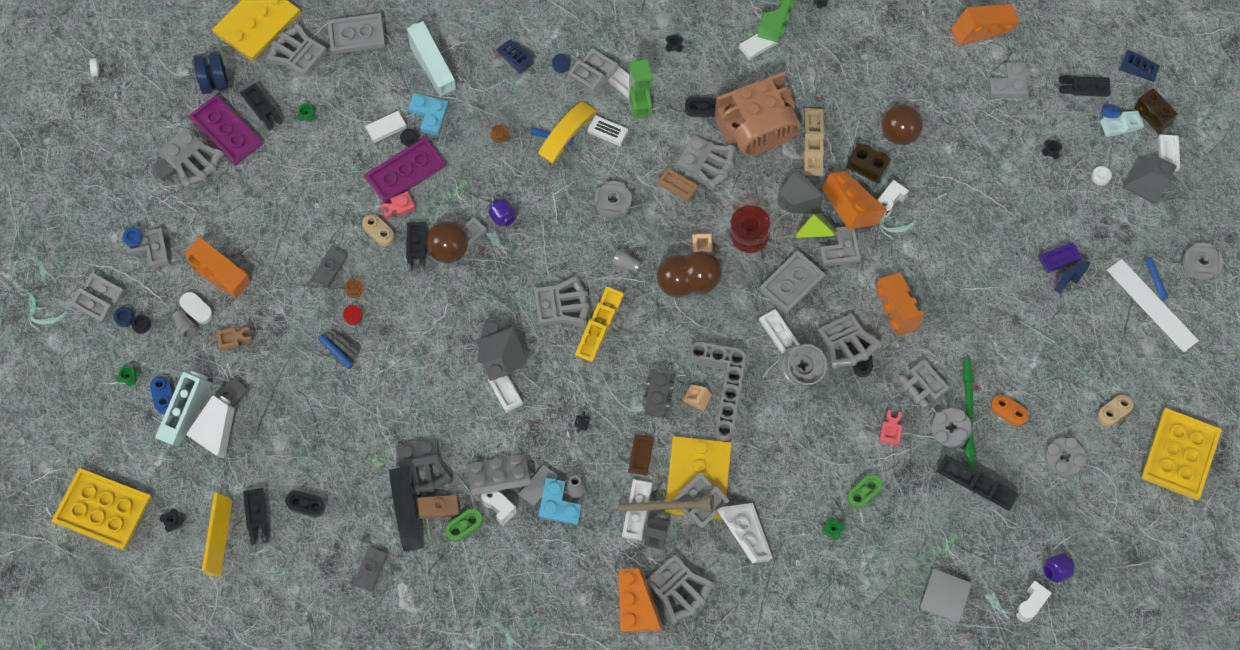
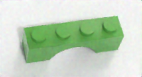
M777 0L780 8L772 12H764L757 37L778 43L780 36L783 37L785 34L786 26L784 24L789 22L791 16L789 10H793L796 0Z
M638 59L629 63V103L634 119L652 115L649 88H653V76L648 59Z

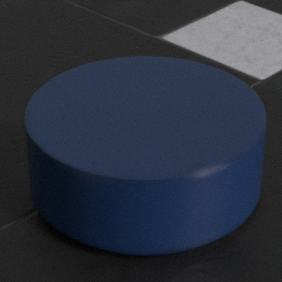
M564 54L556 55L552 59L554 71L558 73L568 71L570 59Z
M121 307L114 313V320L120 327L130 326L134 319L133 312L127 307Z

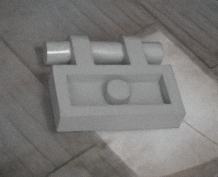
M925 359L909 371L913 378L908 380L903 375L899 379L903 385L902 388L906 392L908 391L914 397V402L917 405L920 404L923 409L930 405L925 398L929 396L934 402L950 389ZM918 383L924 391L920 393L914 385Z

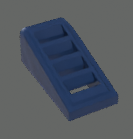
M511 39L496 49L519 74L534 64L533 58ZM509 46L512 47V48H510L508 51H506V52L504 51V50H505L506 48H508Z
M1127 50L1119 70L1154 82L1160 66L1133 51ZM1149 68L1153 69L1151 74L1148 73Z

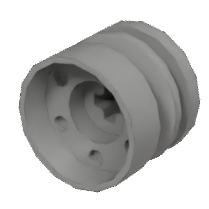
M811 344L797 345L787 349L782 354L779 369L782 377L790 384L795 386L813 385L825 376L827 359L824 353L816 346ZM803 363V367L798 368V364Z

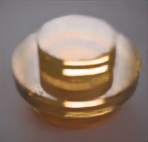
M495 125L490 131V137L494 142H504L508 138V130L503 125Z
M355 279L349 280L344 286L345 294L351 298L359 297L363 293L362 283Z

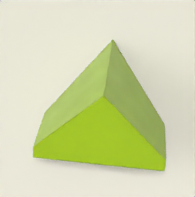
M813 214L798 231L796 238L837 236V231L823 214Z

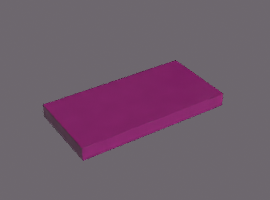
M217 94L188 115L189 119L225 154L234 166L263 145V141Z
M424 137L366 173L364 178L385 204L389 203L391 198L408 191L446 167V163L427 138Z

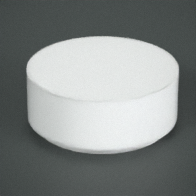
M97 58L90 59L92 77L100 75Z
M1104 166L1095 168L1092 173L1093 182L1100 186L1108 184L1112 177L1111 171Z

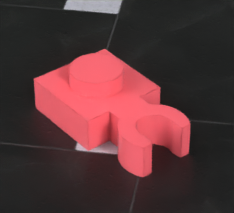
M408 192L391 198V204L385 203L380 206L381 212L389 210L383 214L385 219H390L394 213H397L398 217L415 210Z
M888 410L886 414L888 422L883 421L879 442L899 446L903 425H898L897 423H899L902 417L901 412L898 413L897 418L891 417V410Z

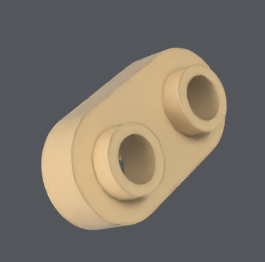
M368 215L363 219L364 231L377 244L386 247L394 242L392 229L378 216ZM383 233H386V234H387V236H385V237H382L381 235H382Z
M1126 395L1117 396L1100 409L1097 415L1098 421L1104 426L1114 425L1133 409L1132 399ZM1121 402H1125L1127 406H1123ZM1106 412L1111 413L1112 417H1108Z

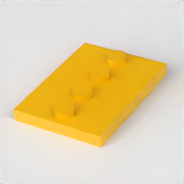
M241 0L212 31L251 61H254L301 12L299 8L287 0Z
M1165 408L1162 412L1141 479L1198 501L1201 497L1222 429Z
M673 436L666 502H671L700 472L714 487L717 486L727 496L732 442ZM680 509L665 510V514L686 516ZM719 512L712 518L723 520Z
M79 468L51 522L125 551L152 497L149 494Z

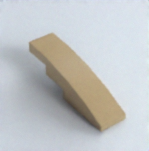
M805 108L804 175L823 176V109Z

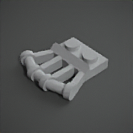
M296 23L293 25V28L286 32H281L277 41H273L265 62L270 65L287 66L290 70H294L306 77L326 54L327 49L307 37L299 24ZM295 34L300 35L303 42L300 43L292 38V36ZM289 43L297 49L293 52L284 47L283 44ZM277 52L283 53L289 59L276 57Z
M187 127L159 150V154L176 169L185 189L190 187L191 184L200 181L204 182L210 173L213 174L216 171L220 159H223L225 155L218 149L204 145ZM201 150L213 156L211 162H208L198 151ZM193 156L205 168L200 171L188 159ZM184 164L195 176L187 178L181 165Z
M693 135L677 161L676 167L698 177L712 191L716 188L717 184L727 179L729 170L733 169L735 165L734 154L737 152V147L734 145H714L711 141L707 142ZM712 152L727 154V159L712 154ZM710 160L723 168L719 170L706 164V162ZM701 170H704L714 175L715 177L712 180L708 179Z
M574 276L559 285L534 288L539 326L568 323L581 328L587 327L588 322L586 320L591 309L587 301L589 296L588 292L582 287L578 276ZM571 286H574V288L577 291L559 294L561 291ZM580 300V304L561 306V301ZM581 311L579 318L563 315V313Z
M853 314L818 329V334L828 350H830L832 369L849 365L853 367L861 360H868L872 353L882 348L881 342L865 332ZM860 337L871 345L864 349L858 338ZM850 341L859 352L854 356L846 345ZM840 347L846 358L836 359L835 348Z
M676 555L670 558L647 579L650 589L663 601L672 624L677 623L679 619L693 616L697 608L703 607L706 604L705 601L710 591L715 587L713 582L692 573ZM688 579L703 585L700 595L686 582ZM681 586L694 598L690 605L676 591ZM672 596L684 609L674 613L668 597Z

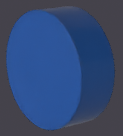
M1106 104L1103 105L1101 114L1107 118H1118L1121 108L1116 105Z
M131 227L124 231L123 240L127 246L137 247L142 243L143 235L138 228Z

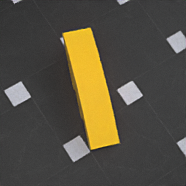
M606 286L591 320L589 319L576 350V356L590 362L594 361L625 295L624 293Z

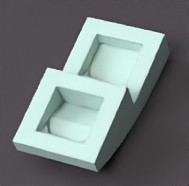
M1138 111L1122 112L1118 118L1103 117L1100 121L1106 137L1133 132L1144 127Z

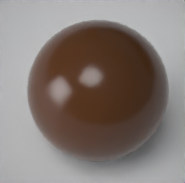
M906 104L895 105L883 116L882 132L890 142L897 145H907L913 143L920 136L923 129V120L920 113L914 107Z
M439 222L429 230L426 237V248L431 257L436 261L453 263L460 260L466 253L468 236L465 230L455 222Z
M696 251L687 255L685 263L691 291L703 294L716 288L722 277V268L718 259L706 251Z
M673 255L666 258L660 264L657 271V282L660 289L665 294L675 298L685 297L692 293L686 270V256Z

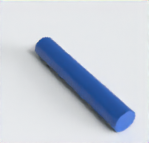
M533 127L530 132L531 135L546 139L551 133ZM573 138L567 143L568 145L572 146Z
M1152 257L1147 258L1145 262L1161 300H1165L1168 298L1155 263Z
M324 334L318 337V340L348 369L353 367L354 363Z

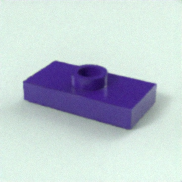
M1074 242L1039 256V260L1047 273L1082 259Z

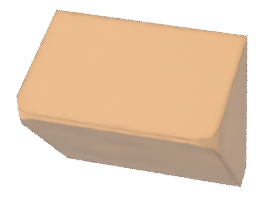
M710 232L692 233L693 252H712V234Z
M691 384L683 401L698 409L705 410L712 394L706 387Z

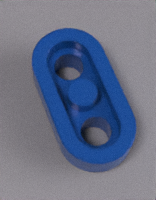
M158 376L151 381L150 389L155 409L158 413L165 415L173 392L169 380L166 377ZM159 383H163L161 387H157ZM162 401H167L166 404L161 405Z

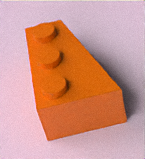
M1012 4L967 7L951 30L958 46L1010 33L1020 21Z
M846 171L830 173L822 186V190L848 230L877 225L887 211L882 204Z
M200 237L184 253L192 270L235 299L238 298L250 283L246 270L242 267L238 268L230 259L224 257Z
M901 273L880 278L875 290L877 296L881 297L883 301L882 307L885 314L889 315L891 329L896 332L897 336L919 330L924 313L917 310L915 306L917 301L915 298L910 297L908 293L910 289Z
M639 568L619 569L620 631L623 633L664 632L665 628L659 617V612L655 606L644 571Z

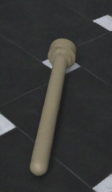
M703 496V498L694 501L619 504L617 508L621 512L697 508L704 512H713L712 496Z

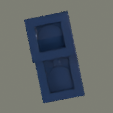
M1083 262L1069 270L1060 279L1054 290L1061 294L1070 280L1078 284L1091 262Z

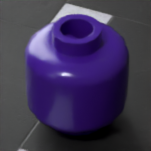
M496 199L490 204L488 214L496 225L507 227L515 221L516 210L506 199Z
M1060 553L1046 559L1043 572L1047 579L1059 583L1073 576L1075 565L1071 558L1066 554Z

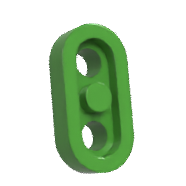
M868 475L861 480L848 494L847 500L849 505L856 509L864 507L881 491V479L876 475ZM873 484L875 488L870 489L868 485ZM854 497H859L861 501H855Z
M469 509L448 523L446 526L448 539L453 542H459L480 528L483 522L481 513L476 509ZM475 518L476 522L470 523L469 520ZM459 530L460 533L458 535H454L453 531Z

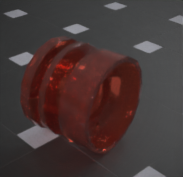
M745 205L738 208L730 221L731 241L734 247L741 252L756 253L762 250L768 243L770 218L766 211L755 205Z

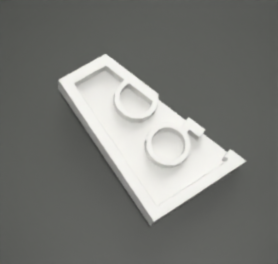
M753 503L725 506L717 510L753 564L767 562L773 558Z

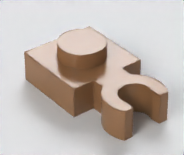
M235 327L216 331L220 351L239 348V342L246 344L252 342L251 336L244 337L246 333H251L249 327H244L239 332H237Z

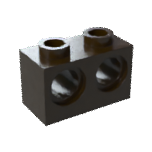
M1154 88L1142 95L1134 107L1158 134L1170 127L1178 115Z
M858 142L848 159L846 168L879 184L890 166L891 158L884 153L873 150L869 145Z

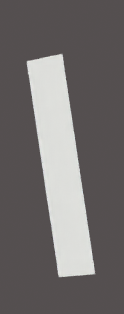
M1122 259L1107 269L1111 276L1183 352L1199 341Z

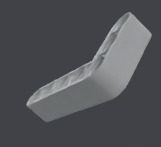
M696 342L690 349V360L693 364L726 370L715 438L717 441L729 442L733 436L746 354L738 348ZM700 351L703 355L697 356L694 353ZM718 354L721 355L722 358L715 359L713 356ZM739 358L741 362L736 363L732 359ZM735 375L738 377V380H731L729 377ZM732 393L735 397L728 398L726 394ZM729 411L732 413V415L725 416L723 415V412ZM721 429H726L729 431V433L723 435L719 431Z

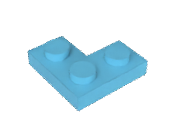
M413 93L408 111L424 116L420 127L421 132L438 136L449 103L445 100Z
M546 478L538 518L578 525L581 505L562 501L565 481Z

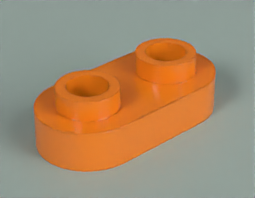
M998 395L991 402L992 412L1013 426H1022L1026 423L1028 411L1007 396ZM999 402H1003L1005 406H1000ZM1016 412L1021 413L1022 417H1018Z

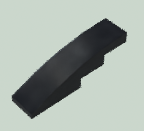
M946 454L936 471L1008 511H1011L1019 496V493Z
M404 466L390 469L389 476L394 510L403 551L422 549L424 547L421 521L418 519L415 489L412 487L410 467Z

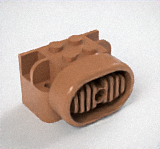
M784 72L716 98L714 119L725 141L729 145H738L744 155L760 154L783 145L793 139L801 129V123L794 112L795 103L791 97L792 92L784 84Z

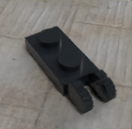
M1071 75L1059 77L1061 84H1072L1059 87V92L1063 94L1108 97L1111 94L1110 77Z
M256 83L240 92L241 97L269 131L273 129L271 122L267 119L270 115L273 116L279 125L283 123L274 106Z
M407 222L406 259L408 273H412L413 270L412 259H419V273H424L426 222Z
M258 488L243 491L250 544L256 545L257 540L254 531L256 529H261L263 543H268V521L264 489Z

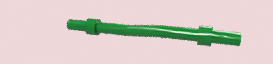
M964 359L962 380L965 383V414L971 420L973 427L974 403L972 383H974V374H972L971 359ZM972 430V435L966 440L964 454L967 457V466L975 470L976 448H974Z

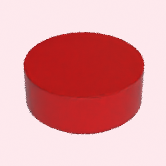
M350 305L344 309L343 318L347 324L357 325L361 322L363 314L358 306Z

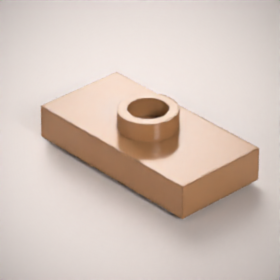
M669 168L665 170L657 183L687 202L692 199L699 189V185Z
M456 495L420 497L416 499L418 519L454 517L459 515Z

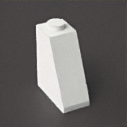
M212 395L186 435L216 456L224 458L235 408L229 405L231 401L221 395L219 398Z

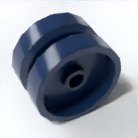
M220 51L210 52V64H208L204 54L194 55L195 74L202 94L206 95L213 92V81L219 92L229 90L226 70Z

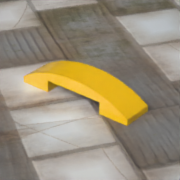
M583 101L577 104L553 129L540 148L538 155L553 164L564 152L565 145L583 124L587 125L597 113V110Z

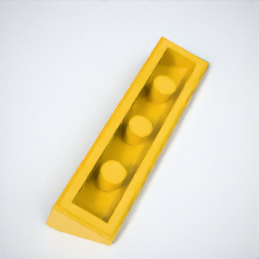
M215 493L213 496L202 571L206 576L220 577L222 573L233 503L232 499L219 493Z

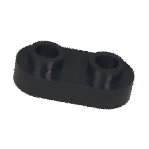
M690 98L685 103V113L690 117H715V110H710L709 108L715 109L716 98Z
M858 339L864 347V349L870 346V344L864 341L863 339ZM852 344L851 353L854 356L859 352ZM872 354L868 360H861L857 362V365L853 366V371L857 376L867 377L871 374L873 369ZM863 366L866 370L862 371L859 367Z
M301 491L290 492L285 500L289 510L299 514L319 517L325 511V503L322 498ZM300 500V503L298 505H294V501ZM318 505L319 508L317 510H312L313 506Z

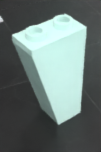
M423 21L412 24L407 28L410 48L439 96L455 90V80Z
M190 371V374L182 373L155 438L171 445L180 446L213 383L207 381V376L194 371Z

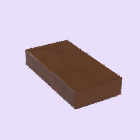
M635 434L628 473L648 476L654 437Z

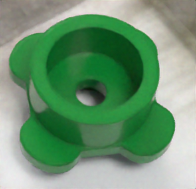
M306 103L298 107L299 114L297 119L299 121L308 120L312 122L315 120L314 112L316 107L314 105Z
M124 365L116 379L119 383L123 382L128 386H133L135 384L134 380L139 376L140 372L138 369Z
M829 517L826 526L822 528V533L833 540H838L841 531L845 529V524L837 522L834 517Z

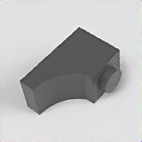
M662 517L649 518L645 531L644 546L664 550L669 529V522Z

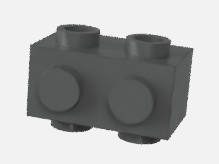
M652 371L651 377H647L646 388L649 390L648 395H644L642 406L645 407V415L664 418L665 411H669L671 399H668L669 392L673 393L674 381H671L672 374Z

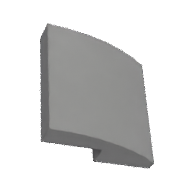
M591 48L583 61L577 60L568 75L595 91L604 85L620 66Z
M91 272L83 289H78L70 305L103 322L116 307L126 290Z
M700 472L671 501H694L703 498V496H712L713 512H704L699 508L680 509L702 529L718 513L717 510L724 507L730 500Z
M933 568L920 608L959 622L972 583Z

